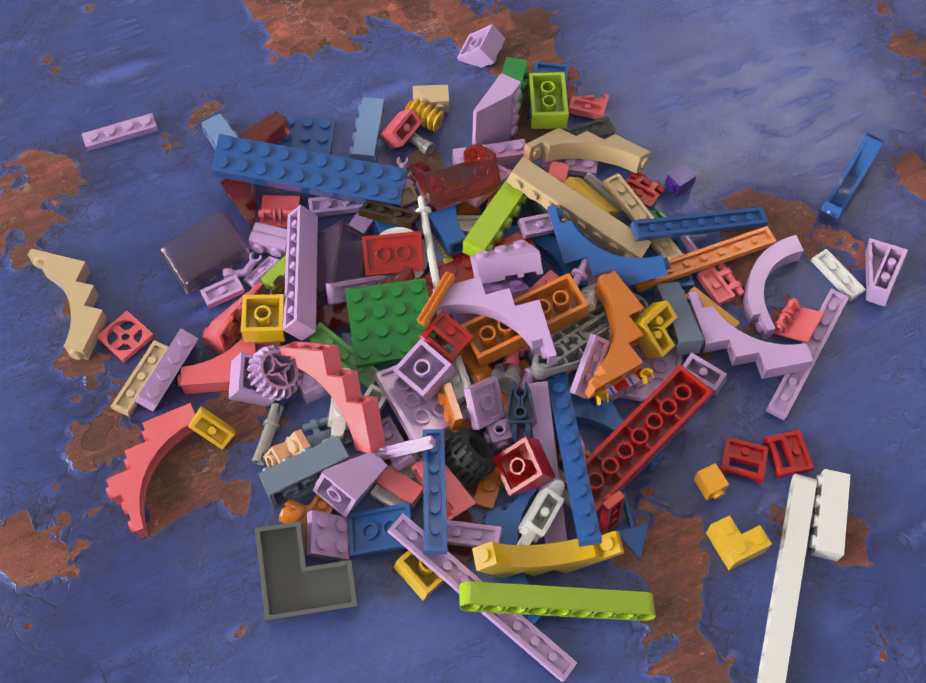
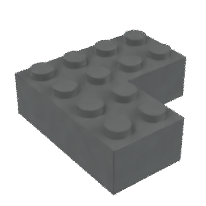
M301 521L255 528L265 620L358 606L352 560L308 566L303 524Z

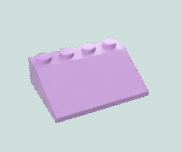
M501 73L473 111L472 146L509 141L512 136L514 137L517 134V122L520 117L518 111L521 106L519 99L522 94L520 81Z

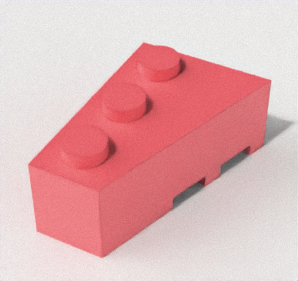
M421 460L410 469L423 487V460ZM445 463L447 520H451L476 502Z

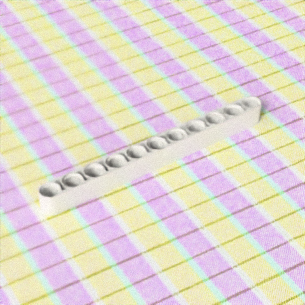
M794 474L790 483L757 683H786L817 485L816 479L799 474Z

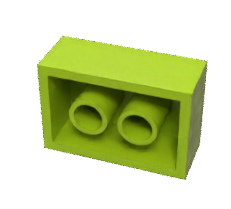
M564 72L529 73L527 88L531 129L567 128L569 112Z

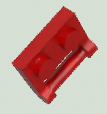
M442 310L421 333L418 340L422 339L449 363L453 364L461 352L474 339V336ZM433 332L438 334L454 350L451 353L431 337V334Z
M800 430L770 435L763 439L764 445L769 447L777 479L809 472L814 469ZM776 443H781L789 467L783 466Z
M727 437L720 471L725 475L729 473L753 479L756 483L762 484L769 447ZM729 461L757 467V472L729 465Z

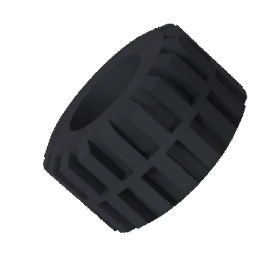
M461 427L444 442L445 463L451 472L464 483L477 485L496 468L493 460L495 455L491 447L482 436L472 429Z

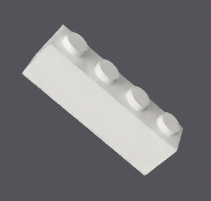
M824 469L820 475L816 476L817 495L814 497L813 504L815 514H813L811 519V527L814 529L813 535L809 539V547L812 548L811 556L838 561L844 555L850 474Z

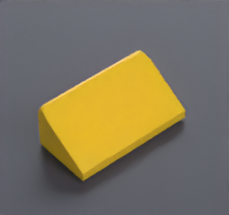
M202 406L188 425L190 429L222 450L235 435L233 427Z

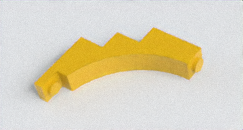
M616 530L601 535V544L579 547L578 539L540 545H506L491 541L472 548L476 570L501 579L522 572L532 576L552 570L566 574L624 554L620 534Z

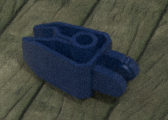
M525 382L524 395L521 396V399L518 396L517 383L512 385L509 393L506 420L512 427L513 442H518V428L525 427V437H531V427H534L537 423L533 398L527 382Z

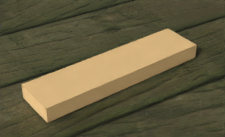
M155 340L152 342L112 403L111 408L129 417L132 415L138 405L135 402L137 396L169 346Z

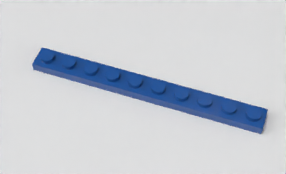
M565 371L546 378V381H548L550 402L579 547L601 544L602 537Z

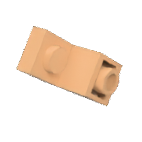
M301 429L294 431L286 442L272 446L264 455L267 466H275L288 456L302 453L305 448L310 447V444Z

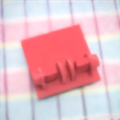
M263 195L261 210L258 211L259 223L287 228L288 214L299 206L300 196Z
M792 298V300L787 302L779 319L775 322L773 334L808 343L825 313L800 307L799 301L796 298Z

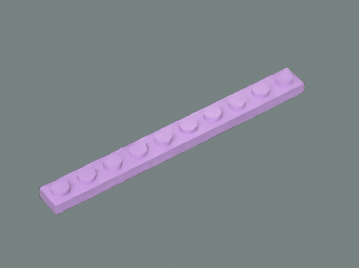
M404 513L387 531L456 592L459 593V585L463 582H483L448 551L447 554L424 555V531ZM481 612L561 682L566 680L576 666L577 662L521 614Z

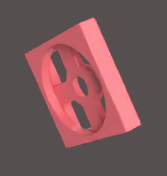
M126 311L96 337L125 363L151 341L154 335L132 314ZM124 322H132L134 324L129 330H123L120 327ZM142 331V337L138 343L134 340V336ZM114 332L118 339L110 345L108 343V336ZM128 334L130 337L128 340H123L122 336ZM123 345L131 347L128 350H118Z

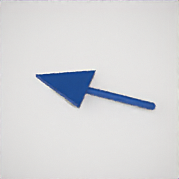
M623 489L621 492L625 495L624 506L630 528L619 530L618 532L640 559L648 524L634 527L626 493Z

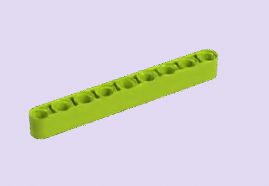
M474 581L463 582L459 585L460 609L463 611L649 621L656 617L653 594L650 592Z

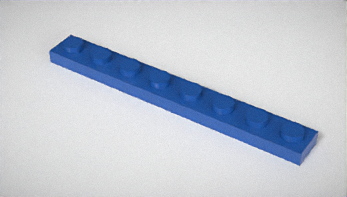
M755 207L632 221L630 227L636 241L765 227L769 221L763 208Z

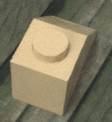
M448 85L413 86V101L418 98L420 99V104L426 102V107L432 105V110L438 108V113L440 111L449 113Z

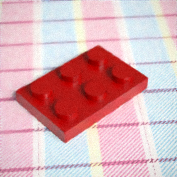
M421 231L362 236L366 276L425 271Z

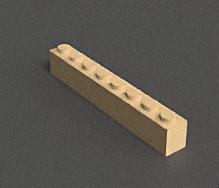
M525 157L521 158L507 180V183L513 188L518 189L527 195L528 198L542 205L546 210H548L547 207L557 205L558 208L561 207L564 214L563 221L573 220L582 233L605 247L611 253L642 258L651 244L649 240L636 241L630 227Z

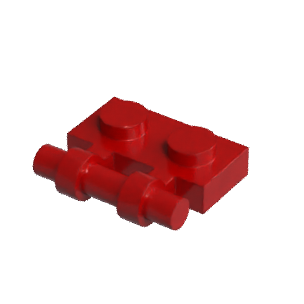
M632 172L630 178L626 179V183L646 208H650V210L659 199L660 194H663L666 189L656 180L653 182L642 173Z

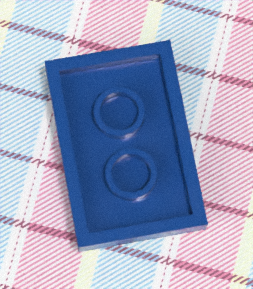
M407 502L350 513L348 515L350 556L357 558L405 549L387 531L402 513L413 521L412 504Z

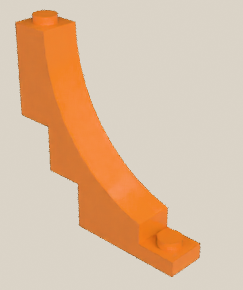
M615 271L609 274H602L597 279V284L594 287V291L600 298L608 317L610 343L604 360L594 373L595 377L588 382L589 385L585 390V394L589 399L636 373L643 364V361L632 347L637 345L644 335L633 322L644 307Z

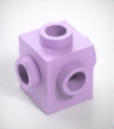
M506 418L487 425L483 433L485 441L493 452L505 450L512 446V427L508 425Z

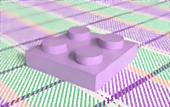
M497 376L488 377L464 388L471 424L474 430H479L506 416Z
M314 510L307 513L306 555L336 561L349 560L348 517L345 518L344 516Z

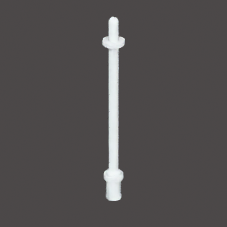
M419 196L417 199L419 208L415 212H419V218H421L433 289H435L440 282L428 218V214L432 213V210L426 206L424 196ZM437 309V311L435 312L436 317H437L438 314H439V313H438V309Z

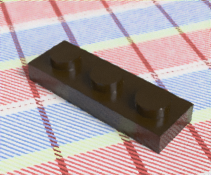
M366 200L359 208V216L408 229H412L419 220V212L371 200Z

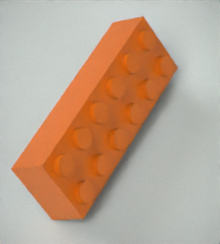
M570 273L513 299L515 306L540 300L550 334L587 317L589 312V304ZM480 315L461 324L464 329L474 336L468 348L479 368L528 345L512 328L493 318Z

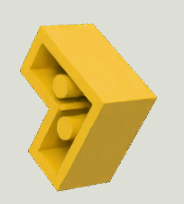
M668 301L652 303L633 320L644 334L638 344L647 359L663 357L675 346L665 328L678 317Z
M730 515L711 524L706 531L707 536L728 570L765 553L772 545L760 525L741 534Z

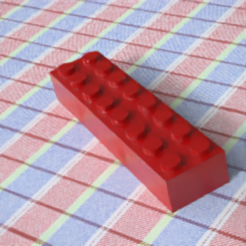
M681 364L585 460L597 516L601 513L603 499L610 493L615 494L618 490L622 491L711 400L714 391ZM565 480V481H564V484H565V485H564V486H565L564 489L568 491L567 483H566V480Z

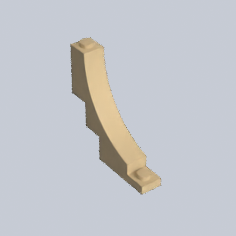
M557 128L525 144L523 157L531 162L538 158L547 162L561 159H587L613 164L634 173L646 169L650 162V151L616 134L602 139L588 131L575 136L561 128Z
M31 249L28 256L32 264L42 269L46 277L56 283L65 292L69 300L71 323L68 337L64 344L65 349L73 359L80 360L82 358L89 360L98 341L96 336L103 331L108 319L103 310L93 308L99 294L94 285L85 284L90 274L86 262Z

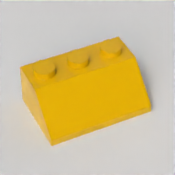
M569 177L562 182L613 217H617L620 214L616 207L582 178Z

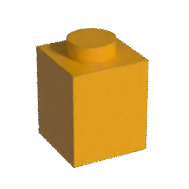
M716 463L698 471L693 479L706 501L712 498L717 500L723 497L729 486Z

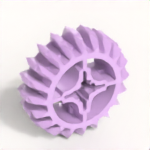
M273 345L263 347L255 352L248 362L250 365L247 371L250 374H248L247 378L253 380L250 386L255 385L257 387L256 392H262V398L268 396L269 400L276 398L277 401L283 398L287 399L291 394L296 393L297 388L301 385L299 381L303 377L299 373L301 369L297 368L296 361L291 359L290 356L281 355V346L276 348Z

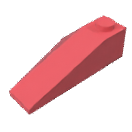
M259 282L245 295H265L264 284ZM243 296L214 319L209 327L204 329L202 339L206 347L221 354L232 348L241 333Z

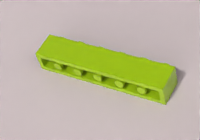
M508 178L463 240L462 253L473 256L479 251L494 250V245L496 242L499 243L505 229L508 230L514 216L517 217L519 215L522 204L527 203L529 199L527 195L507 183Z

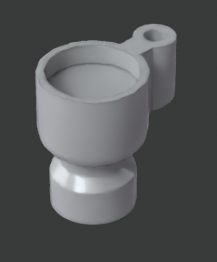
M509 365L505 372L493 369L490 377L497 376L500 390L505 394H509L514 383H517V388H519L522 370L517 365Z

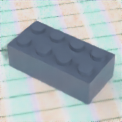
M337 435L324 439L321 444L314 447L305 448L298 455L288 456L275 466H267L258 474L274 510L285 506L289 499L297 500L313 492V488L325 469L350 459Z

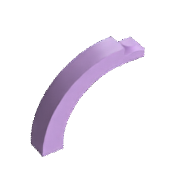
M797 235L780 240L765 250L754 264L746 281L745 294L743 296L745 316L748 325L756 323V330L761 334L763 340L771 338L775 330L764 300V285L766 279L776 269L788 263L799 261L804 250Z

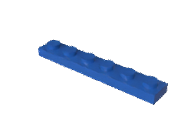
M423 429L422 437L431 435L436 439L434 448L423 450L424 555L447 554L448 551L444 429Z

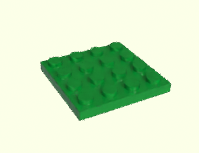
M425 278L345 290L356 368L401 361L417 344L419 336L428 327L418 324L417 321L418 316L429 300ZM435 332L431 334V337L434 340H436Z

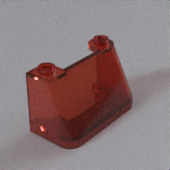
M477 143L468 146L464 150V163L432 172L429 165L422 161L410 164L414 179L429 204L435 209H443L499 189L501 177L496 153Z

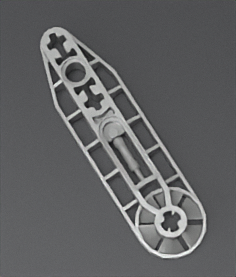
M633 293L644 307L642 311L649 307L644 298ZM603 304L597 306L595 310L588 312L587 317L551 335L552 342L558 339V341L553 343L557 354V363L549 365L547 358L543 359L539 350L531 364V374L534 378L544 380L551 375L578 368L590 334H595L609 341V322Z

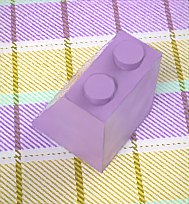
M368 452L325 469L312 491L346 518L376 484V481L386 469L387 464L384 463L381 457Z

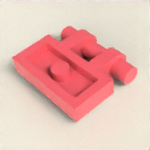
M724 263L718 265L719 272L713 266L698 273L696 277L711 299L719 306L735 298L733 292H736L739 297L745 294L741 282L734 278L732 270L729 267L727 268Z

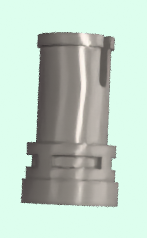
M415 132L408 139L409 143L419 148L426 156H429L434 151L435 144L427 139H423Z

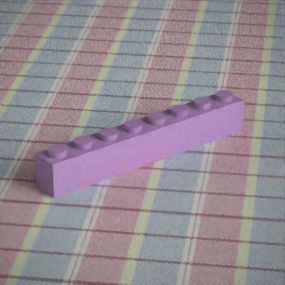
M299 205L288 214L283 331L303 341L316 331L318 216L302 205Z

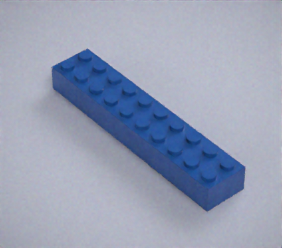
M219 134L211 169L214 176L359 204H364L366 200H371L401 208L407 177V169L223 134Z

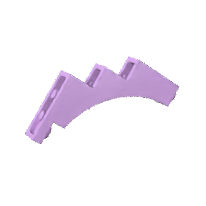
M480 277L451 285L438 307V313L443 310L446 314L470 313L493 318L517 332L532 350L540 348L542 358H547L549 365L557 363V354L540 300L515 306L510 288L485 294Z
M696 291L688 292L686 300L691 305L692 314L697 319L700 332L704 335V344L701 346L703 353L726 349L732 366L756 362L762 379L805 371L813 363L814 355L809 350L807 343L784 345L753 338L734 328L718 314L713 306L703 307L702 299L698 298Z

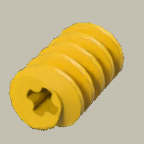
M418 98L414 102L411 100L407 103L405 110L412 108L421 119L423 127H427L428 130L434 133L439 130L443 122V111L438 113V108L432 110V105L426 107V102L420 104V99Z

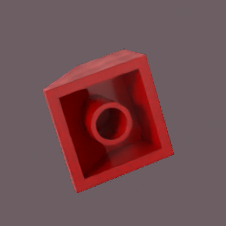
M524 437L493 457L509 496L538 488L556 477L539 439Z

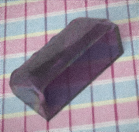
M225 211L214 214L166 242L160 248V254L166 269L186 295L196 291L206 282L214 280L216 276L223 273V269L232 268L236 264L247 260L251 253L249 246Z
M341 220L317 234V305L328 304L326 284L365 277L362 236L366 235Z

